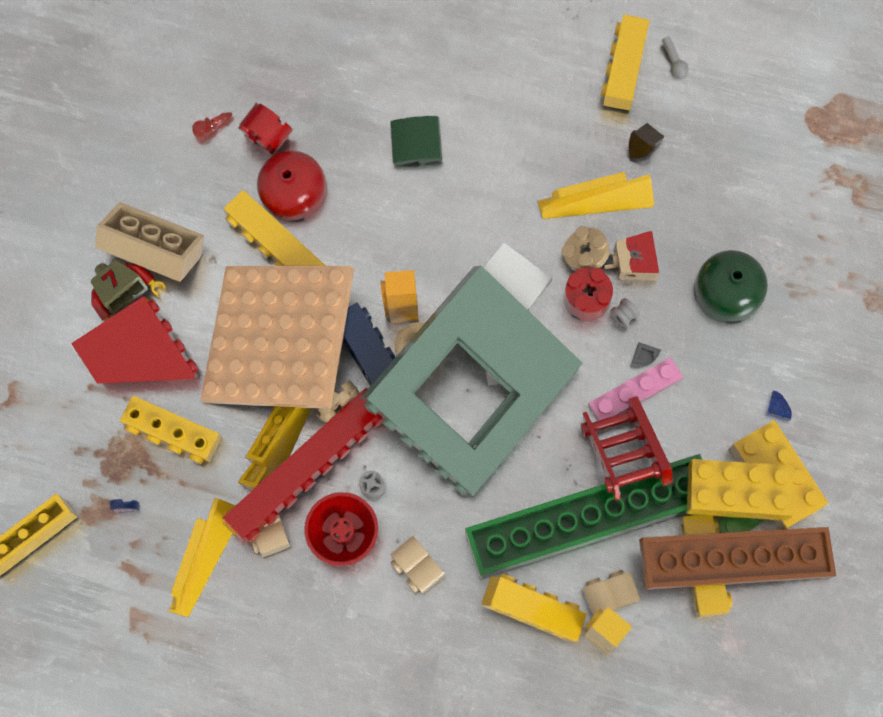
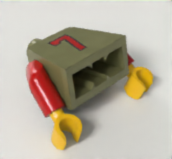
M117 260L111 262L108 266L105 263H100L95 268L96 276L91 279V284L94 287L91 291V305L100 319L106 321L111 318L110 315L114 316L149 289L147 285L151 287L152 294L156 298H160V295L155 292V288L161 287L164 291H166L164 283L160 281L155 282L153 280L154 277L137 264H122Z

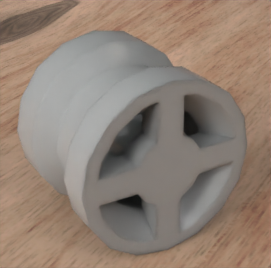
M626 298L620 301L618 307H613L610 310L612 318L624 328L630 325L632 319H636L640 315L636 306Z
M367 471L362 474L359 480L361 492L368 498L380 496L384 491L382 476L376 471Z

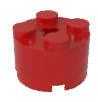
M257 102L238 127L249 141L254 144L258 142L262 149L271 156L280 149L293 131L288 123L281 124L282 121L276 113Z
M591 267L581 268L571 274L567 280L564 292V305L567 311L583 321H593L602 317L609 308L613 296V286L610 278L602 269ZM584 292H589V294H592V296L589 297L588 294H584Z

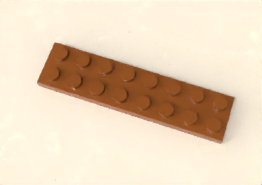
M829 527L642 537L639 539L645 590L832 578L836 576Z

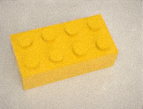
M775 420L733 443L728 449L736 462L794 466L793 517L787 521L774 520L779 530L792 527L829 504Z
M692 459L689 463L687 514L784 521L793 517L794 466Z

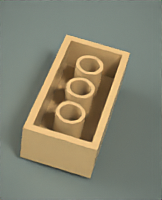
M119 202L97 225L95 248L181 282L201 258L204 235Z

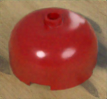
M289 150L273 155L263 164L257 177V192L264 208L274 217L284 221L307 219L314 215L325 202L327 181L321 166L313 157L300 151Z

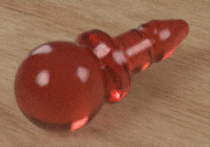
M232 112L221 113L211 120L206 117L205 120L196 121L192 126V133L197 138L207 137L210 132L215 131L214 127L222 124V122H226L232 116Z

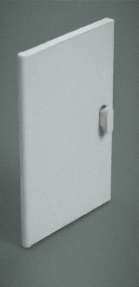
M506 243L501 245L484 267L527 310L552 280L551 276H548Z

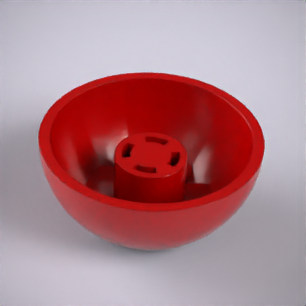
M347 492L332 493L318 500L310 509L305 520V539L312 553L323 562L334 566L352 565L364 559L373 549L378 536L377 517L372 507L363 498Z

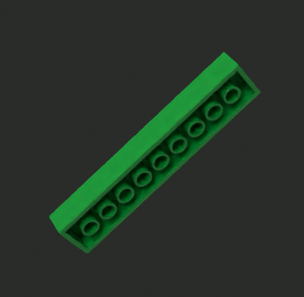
M697 454L670 463L673 479L671 484L663 486L659 477L655 478V476L619 486L620 500H615L612 491L607 492L605 484L465 528V534L479 578L483 579L686 514L688 465L692 459L702 460L701 455Z

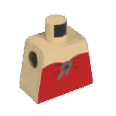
M652 231L616 241L614 254L609 255L603 268H617L618 278L621 280L656 281L659 276V267Z

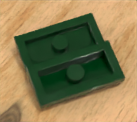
M417 116L390 121L393 164L400 166L417 161L420 164L442 160L438 116Z

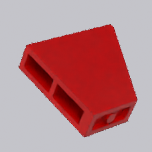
M141 297L71 343L97 384L194 380L200 376L197 373L199 368L192 358L188 360L184 351H186V348L179 338L175 340L171 331H173V328L166 318L162 320L158 313L160 308L153 298L149 300L148 297Z

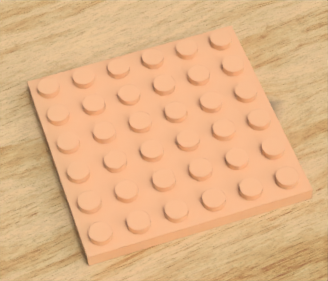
M226 266L200 401L211 404L331 409L354 268L351 266Z

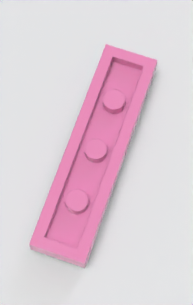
M670 357L588 403V406L597 421L619 415L629 409V398L638 396L640 402H643L682 380L683 375Z

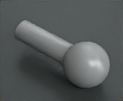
M665 37L662 39V42L672 63L670 67L671 74L674 77L682 78L688 73V65L685 61L680 60L671 37Z

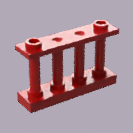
M638 396L628 399L629 409L625 413L591 422L588 413H582L584 422L580 424L584 438H589L606 477L604 478V484L607 492L612 491L615 500H620L619 486L648 477H659L663 486L673 483L672 467ZM626 422L634 423L636 426L632 431L599 440L596 431ZM636 439L643 441V448L611 458H607L604 449ZM645 457L652 461L650 467L615 477L612 467Z

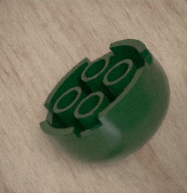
M726 250L712 255L701 266L694 282L696 300L701 309L710 317L721 322L744 321L753 316L764 302L768 289L767 276L761 264L751 255L737 250Z

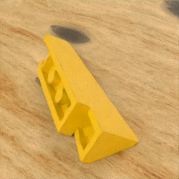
M625 172L559 188L551 192L552 197L537 201L543 219L652 208L654 206L650 174L627 181Z
M275 406L245 456L252 463L239 479L238 483L252 491L290 457L312 408Z
M214 497L207 521L200 518L196 519L172 587L171 596H173L169 612L184 617H189L232 536V533L224 526L222 517L235 505Z

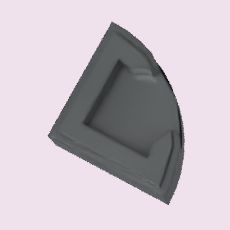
M638 342L630 366L643 367L651 364L657 359L661 349Z

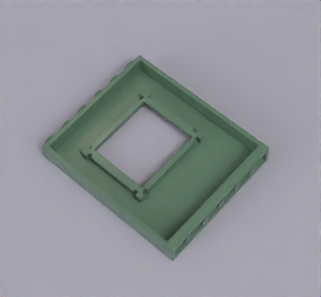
M480 265L474 266L361 398L366 402L365 408L372 414L376 415L378 413L384 418L382 423L391 431L396 429L402 435L400 439L407 446H414L419 450L418 456L428 464L431 461L437 467L435 471L444 479L450 478L454 482V489L462 495L466 493L474 496L583 363ZM457 343L510 392L469 443L415 394Z

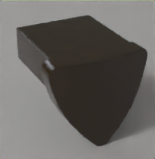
M648 123L638 130H633L630 134L628 145L630 157L634 159L647 155L662 142L665 136Z

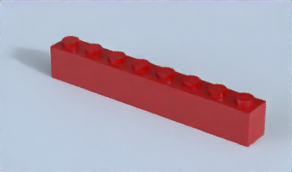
M367 388L363 389L222 517L224 526L243 545L248 540L253 542L261 534L260 529L266 524H273L280 516L278 513L284 507L290 508L297 501V495L303 490L305 492L310 490L316 482L315 479L320 474L324 476L332 469V463L338 458L343 459L351 451L350 447L355 442L360 443L367 437V431L372 426L376 428L382 423L384 418L378 413L376 415L372 414L364 406L366 402L361 397L368 390Z

